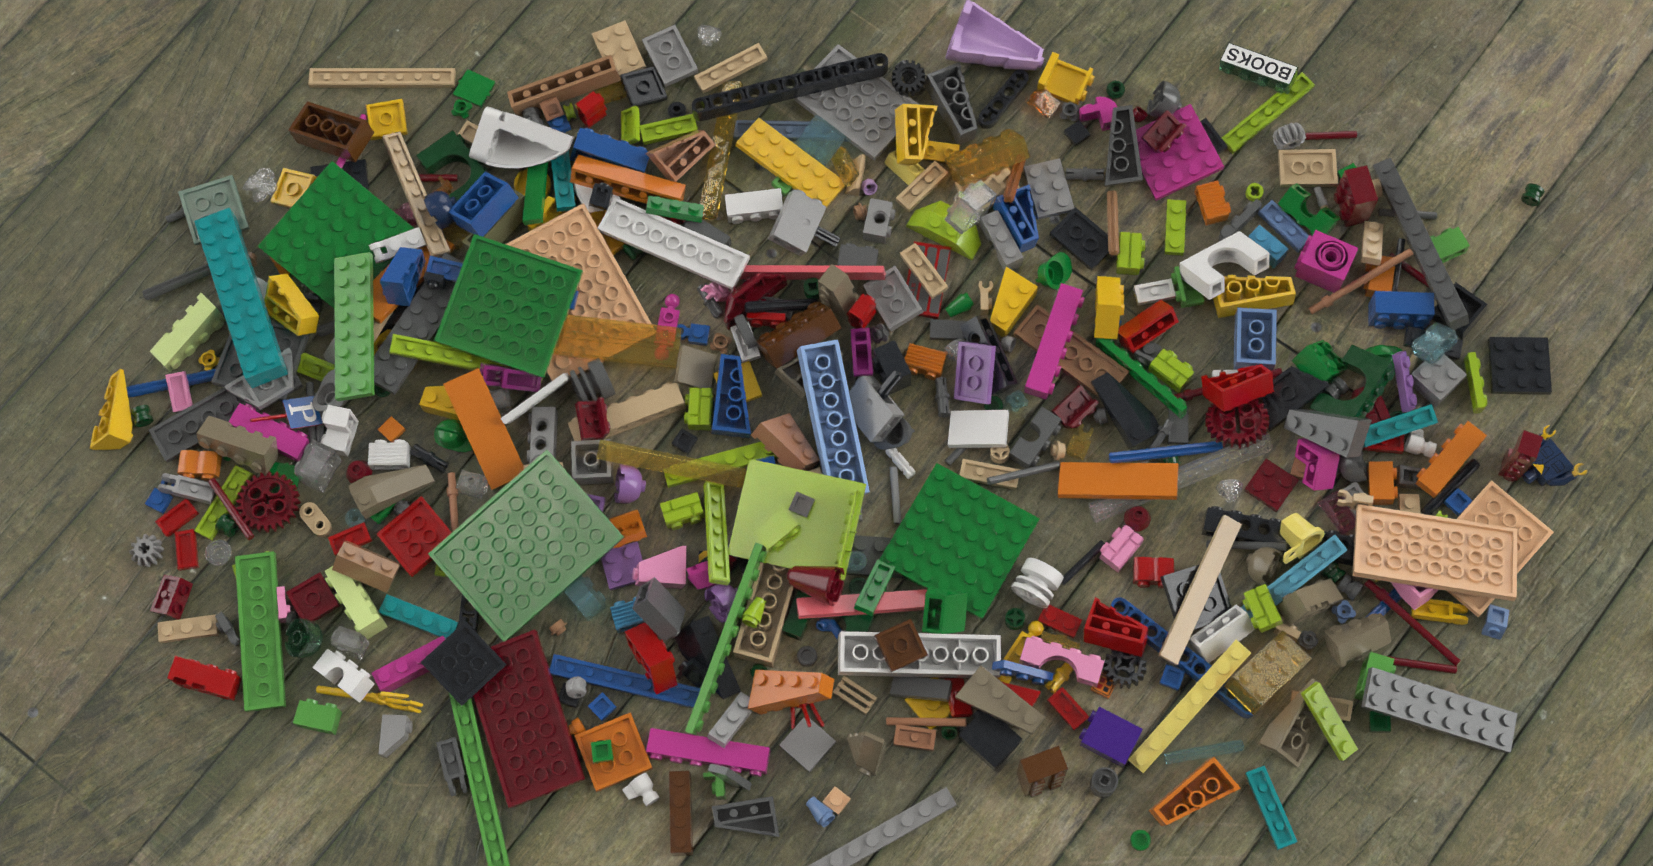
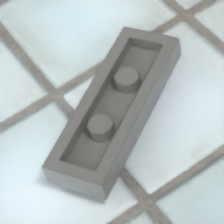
M740 692L710 730L707 738L725 748L752 713V710L748 709L750 697Z

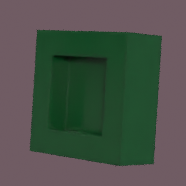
M1374 711L1368 712L1369 732H1391L1390 716Z

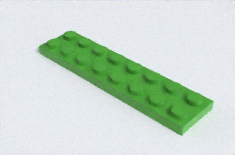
M367 252L334 258L335 399L337 401L374 396L373 255Z
M272 551L235 556L244 711L251 712L286 707L281 623L278 620L276 587H278L276 553Z

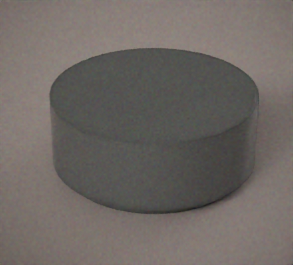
M811 646L801 647L797 653L798 662L805 667L814 665L817 661L816 650Z

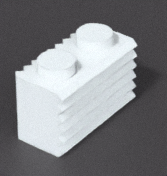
M400 439L394 440V443H387L385 440H375V443H369L368 466L372 470H401L410 468L411 447L408 442Z

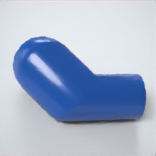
M822 618L816 622V628L819 631L832 632L837 640L839 633L843 631L834 619Z

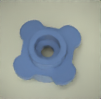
M1343 600L1338 606L1332 607V613L1336 614L1339 623L1343 624L1347 619L1354 618L1356 612L1347 600Z

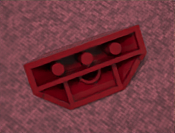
M756 273L753 276L747 277L742 285L731 290L726 300L724 316L726 328L730 330V327L736 325L733 317L740 314L747 317L744 308L746 302L759 301L763 296L772 297L787 286L786 277L783 274Z

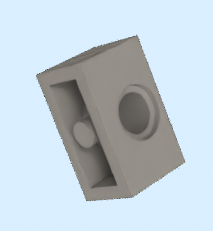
M870 199L863 230V240L885 244L886 238H890L892 227L889 226L890 220L894 221L896 212L893 209V202ZM878 219L884 220V222L881 224H878L875 221Z

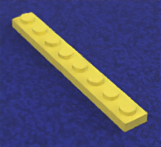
M1235 640L1128 760L1144 773L1249 657L1251 652L1238 640Z

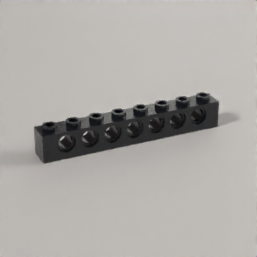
M1218 506L1208 507L1205 512L1201 535L1213 537L1221 517L1226 515L1240 524H1246L1249 528L1247 531L1239 529L1234 541L1287 543L1278 534L1281 528L1280 519H1263L1262 516L1257 514L1244 515L1241 511H1225ZM1259 528L1267 529L1268 534H1261ZM1334 530L1324 531L1325 535L1322 540L1327 541L1333 535H1336L1347 549L1345 553L1334 561L1353 566L1355 535L1345 536L1340 535V532ZM1287 543V550H1286V551H1283V552H1287L1288 550L1291 549V547H1290V545H1289L1288 543Z

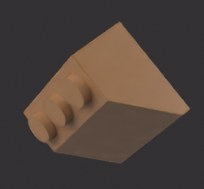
M344 541L336 556L332 570L387 593L401 564L352 542Z

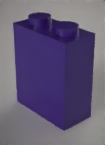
M1099 707L1097 712L1092 711L1088 719L1091 724L1088 729L1083 728L1079 739L1082 740L1080 746L1124 768L1143 729Z

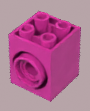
M1315 230L1313 236H1308L1294 267L1297 270L1295 277L1335 293L1340 290L1358 248Z

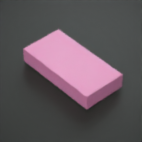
M186 371L165 375L173 412L183 411L192 406Z

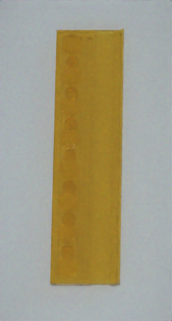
M567 315L553 355L592 360L599 358L601 361L676 369L682 328Z

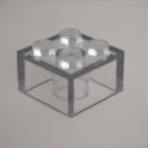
M982 180L975 184H969L965 191H959L955 195V202L947 209L948 214L945 221L957 232L963 234L977 224L981 217L986 215L997 194Z
M313 439L305 447L304 456L301 461L299 460L296 463L294 474L304 485L324 493L342 459L333 448Z

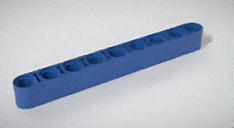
M1121 597L1115 598L1111 606L1122 605L1124 607V611L1118 613L1125 617L1126 615L1137 617L1141 624L1156 632L1154 637L1147 635V644L1159 653L1162 648V642L1165 641L1169 632L1126 599ZM1187 646L1183 654L1188 657V661H1179L1178 665H1175L1179 669L1184 670L1185 674L1196 682L1212 667V665ZM1201 666L1204 669V673L1197 674L1194 667ZM1230 679L1214 694L1216 698L1243 718L1253 717L1258 710V702ZM1227 692H1235L1237 698L1230 699L1227 696ZM1243 704H1250L1253 708V711H1245L1243 708Z

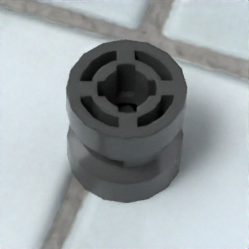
M530 107L522 111L523 118L544 125L543 120L540 119L541 114L538 107Z
M1336 376L1331 380L1330 387L1323 391V393L1339 400L1341 395H1345L1349 391V387L1344 380Z
M1346 574L1337 589L1340 593L1345 592L1347 597L1353 601L1364 584L1359 581H1353L1352 576Z

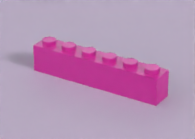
M1061 283L1026 382L1024 393L1045 400L1048 394L1052 395L1055 383H1052L1054 376H1059L1061 370L1059 362L1060 359L1064 360L1067 349L1064 348L1066 342L1070 343L1073 332L1070 331L1072 325L1076 326L1079 315L1076 312L1078 308L1082 309L1085 297H1082L1083 290Z
M650 728L646 753L654 760L668 758L673 763L682 764V761H686L696 767H702V764H716L728 767L736 773L747 771L749 775L761 777V774H767L770 747L729 741L725 748L707 737Z

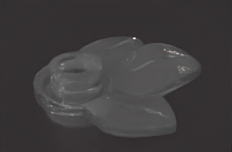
M261 168L256 175L250 176L245 182L243 190L253 191L254 202L264 200L267 194L274 195L277 189L274 172L269 168Z

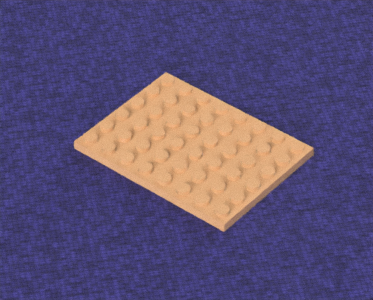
M584 203L506 244L583 270L577 288L579 294L575 309L568 312L547 370L552 381L563 373L570 375L569 371L574 370L576 375L579 376L581 374L578 367L581 366L586 372L589 370L588 362L599 358L603 363L656 334L652 323L599 229H597L598 227Z

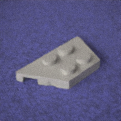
M287 348L281 352L288 375L251 388L244 375L227 384L225 388L230 393L261 410L294 390L292 351L290 348Z

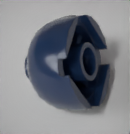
M435 191L424 196L425 205L431 217L434 216L438 220L435 223L441 230L454 223V219L449 214V211L457 202L454 196L450 197L443 191Z

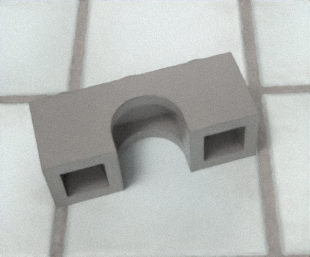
M996 210L981 217L980 227L988 242L992 241L997 252V259L1004 272L1006 267L1014 270L1022 266L1023 255L999 211Z

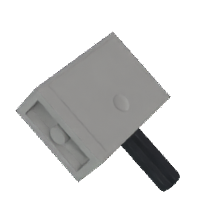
M795 189L788 193L768 237L770 241L799 256L807 252L813 237L833 247H836L840 241L838 236L818 226L826 206L820 200L811 199L806 196L805 192Z
M893 371L882 386L874 376H862L856 380L854 387L849 391L855 423L870 442H882L904 416V413L889 396L902 380V374L898 371Z

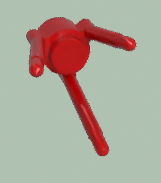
M808 703L800 704L796 708H802L807 726L811 727L806 708ZM810 703L809 706L821 727H824L817 709L813 703ZM790 707L791 729L793 730L795 728V707Z

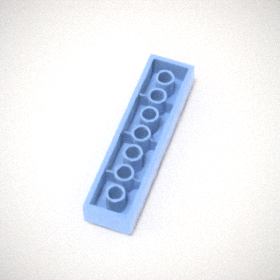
M838 340L800 346L797 349L822 474L865 483L864 495H866L870 491Z

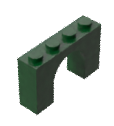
M452 130L416 156L428 174H434L447 164L453 162H461L471 168L468 181L449 194L450 197L454 196L458 201L481 175L486 172L487 168L482 162L469 158L471 147L467 149L464 145L466 142L460 134L456 135Z
M1351 345L1342 358V362L1346 369L1366 378L1364 390L1356 398L1346 401L1335 399L1322 392L1311 404V410L1364 419L1367 413L1373 409L1377 398L1383 394L1387 383L1393 379L1395 369L1390 361L1355 345Z
M800 590L797 592L782 632L783 635L802 641L811 618H798L796 599L811 596ZM868 614L841 616L846 624L845 632H869L874 620V615L870 616Z

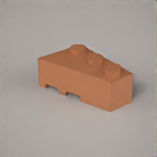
M696 130L646 152V155L667 180L676 182L716 144L704 130Z
M790 413L761 422L751 434L754 439L758 438L766 445L764 448L768 452L771 450L779 458L778 461L783 466L810 471L820 461Z

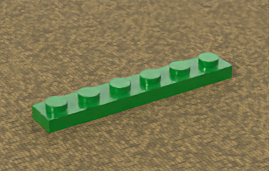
M1096 338V346L1102 352L1127 369L1131 377L1180 419L1186 415L1187 406L1185 401L1180 397L1176 398L1166 385L1162 386L1155 375L1147 373L1143 369L1140 362L1137 360L1133 361L1126 350L1123 348L1119 349L1113 339Z

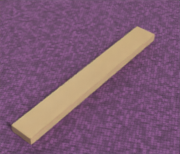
M310 68L308 85L310 88H455L456 70L455 68Z
M401 132L383 135L382 140L430 255L441 257L444 253L450 254V248L444 234L435 223L438 220L434 216L431 217L425 205L424 196L427 194Z
M1226 515L1221 517L1158 654L1159 657L1174 665H1178L1242 525Z

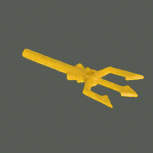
M320 685L316 688V693L352 698L340 688ZM384 691L381 693H367L362 699L366 702L387 705L392 709L421 713L422 711L414 707L423 706L422 703L412 700H401L408 698L409 695Z

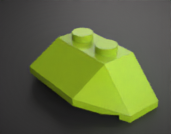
M938 201L915 210L906 225L907 228L942 246L951 247L952 251L970 260H973L981 246L974 217L943 201Z

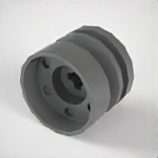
M599 358L587 363L589 369L587 373H585L581 366L578 367L581 374L579 377H577L574 370L569 371L571 384L580 401H588L587 398L590 396L593 401H596L597 393H600L604 399L616 394Z

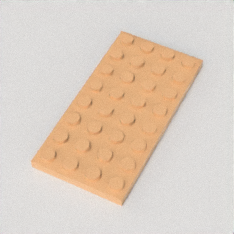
M1358 504L1355 522L1353 576L1515 601L1517 598V529Z

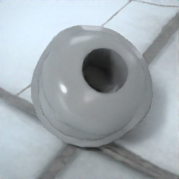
M573 677L566 682L565 687L569 697L578 699L585 696L587 692L586 681L582 677Z

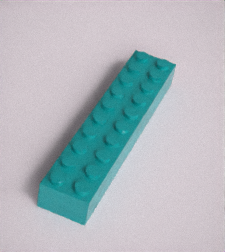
M229 207L195 220L196 229L245 380L251 388L288 375L236 216Z

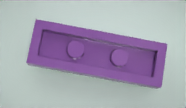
M1400 351L1392 355L1401 409L1402 412H1410L1416 408L1417 398L1413 394L1412 386L1414 380L1409 371L1410 358L1407 356L1406 351Z

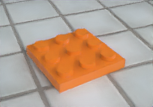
M631 712L575 735L596 792L653 769ZM611 739L614 761L594 764L591 742Z

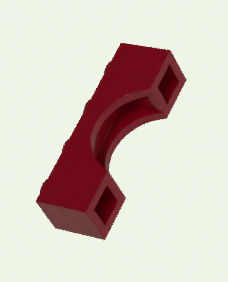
M1524 430L1519 435L1514 449L1509 448L1504 454L1498 475L1503 476L1507 481H1518L1537 459L1543 436Z

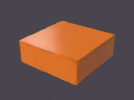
M391 416L378 431L391 443H394V440H397L406 429Z

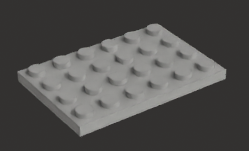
M838 44L814 69L856 59V57ZM883 77L793 99L874 161L896 139L895 109L902 104H918L909 96L905 97L904 93L900 95L899 91L896 92L893 85Z

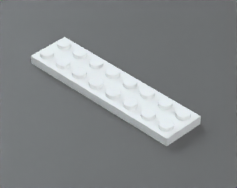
M614 197L597 228L605 235L731 290H734L750 260V255L658 215L647 214L646 210Z

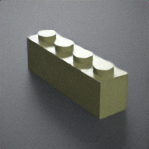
M513 189L518 199L483 237L503 243L523 221L525 201L523 194ZM472 233L462 241L467 249H469L474 236Z

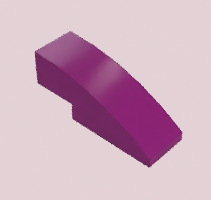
M870 328L851 329L854 377L873 376Z
M481 363L480 372L486 385L532 392L540 390L542 379L540 377L511 367Z

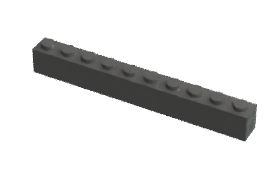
M1388 158L1374 164L1375 177L1381 183L1384 196L1431 292L1434 293V298L1450 331L1468 325V313L1392 159Z

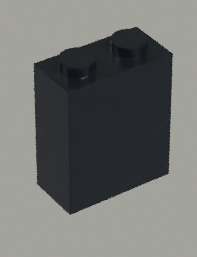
M977 710L972 716L974 719L969 724L967 723L966 727L959 729L958 739L995 771L1022 742V738L1004 721L981 710Z

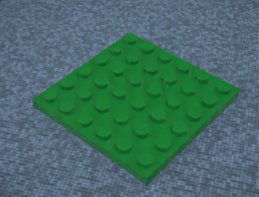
M331 161L258 247L335 309L334 258L370 252L373 255L374 280L391 263L393 258L376 263L374 252L370 250L369 245L415 228ZM386 247L381 248L382 254L388 253Z
M474 234L434 341L544 379L583 270Z
M936 463L879 560L895 566V573L926 590L929 587L968 592L967 612L983 620L1040 518Z

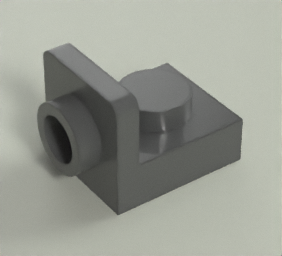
M1150 341L1136 350L1133 359L1140 362L1143 367H1149L1157 357L1162 346Z

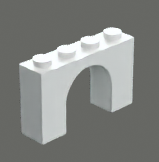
M1238 231L1180 262L1181 279L1210 300L1225 292L1224 276L1212 268L1214 265L1224 262L1236 263L1255 276L1269 268V252Z

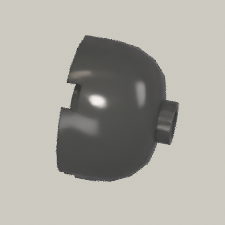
M1161 81L1153 92L1155 94L1153 101L1150 99L1148 102L1147 113L1155 118H1159L1166 110L1174 114L1182 105L1180 103L1181 96L1179 90L1170 82Z
M1361 451L1359 457L1346 458L1340 455L1337 473L1341 472L1345 480L1362 482L1368 479L1366 462L1362 456L1364 455L1363 451Z

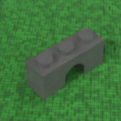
M1041 407L1031 421L1030 428L1038 433L1039 438L1036 441L1029 442L1020 437L1009 452V459L1025 469L1036 466L1040 460L1039 455L1042 450L1045 452L1049 448L1051 437L1053 435L1056 437L1062 428L1060 426L1061 418Z

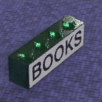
M1228 43L1220 59L1219 70H1222L1225 74L1239 76L1242 80L1253 81L1259 86H1267L1279 93L1289 94L1298 75L1297 66L1232 43Z

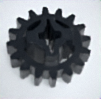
M1111 649V654H1106V660H1103V674H1107V681L1113 680V686L1118 683L1120 684V689L1123 688V685H1127V688L1130 689L1132 683L1138 686V680L1143 681V674H1146L1147 670L1145 668L1146 661L1142 660L1143 655L1140 657ZM1113 661H1114L1115 664H1114V668L1112 669L1111 664H1112Z

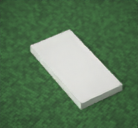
M568 373L561 374L501 418L504 424L512 423L570 381V375Z

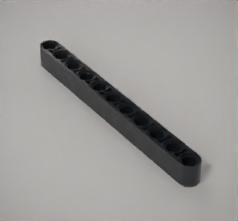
M876 53L699 97L692 102L693 117L697 121H706L882 77L888 72V57L883 53Z

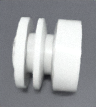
M1027 558L1021 568V572L1025 576H1017V582L1013 583L1011 589L1026 602L1041 608H1048L1049 600H1052L1054 596L1050 590H1057L1064 577L1047 563L1035 558Z

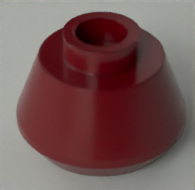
M363 460L353 461L346 470V477L351 484L365 476L372 475V469L368 466V462Z
M1136 505L1126 510L1124 522L1132 530L1139 532L1149 526L1151 516L1146 508Z

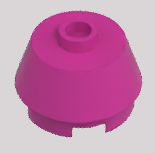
M708 561L686 568L689 575L687 578L697 590L705 587L707 590L716 585L715 583H709Z

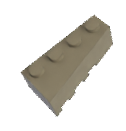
M212 416L207 417L196 433L198 443L203 448H210L223 457H230L236 463L245 464L258 473L262 472L267 475L278 458L276 437L269 436V438L262 437L263 434L261 432L255 431L250 433L243 426L234 428L230 422Z
M981 665L955 696L957 700L1031 735L1045 720L1042 714Z

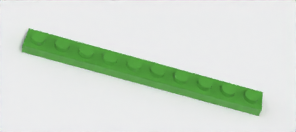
M755 542L685 732L692 735H697V732L702 730L704 724L702 718L704 713H708L711 702L709 700L711 694H715L717 690V678L719 675H722L725 668L723 662L725 657L729 656L732 649L730 643L739 631V626L737 625L739 619L743 618L742 615L746 611V607H744L746 601L750 600L753 589L751 587L753 582L757 581L760 570L758 568L760 563L765 561L767 551H765L766 548L762 544Z
M449 693L488 866H510L472 698L461 706Z

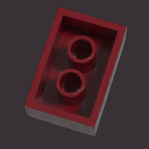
M1367 165L1345 170L1334 193V201L1336 204H1339L1340 208L1339 216L1341 221H1344L1346 227L1368 221L1378 202Z

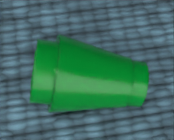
M965 292L957 296L945 310L951 318L970 310L974 303Z

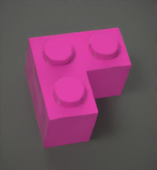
M1306 438L1298 439L1295 457L1306 464L1302 483L1314 491L1333 489L1340 454Z

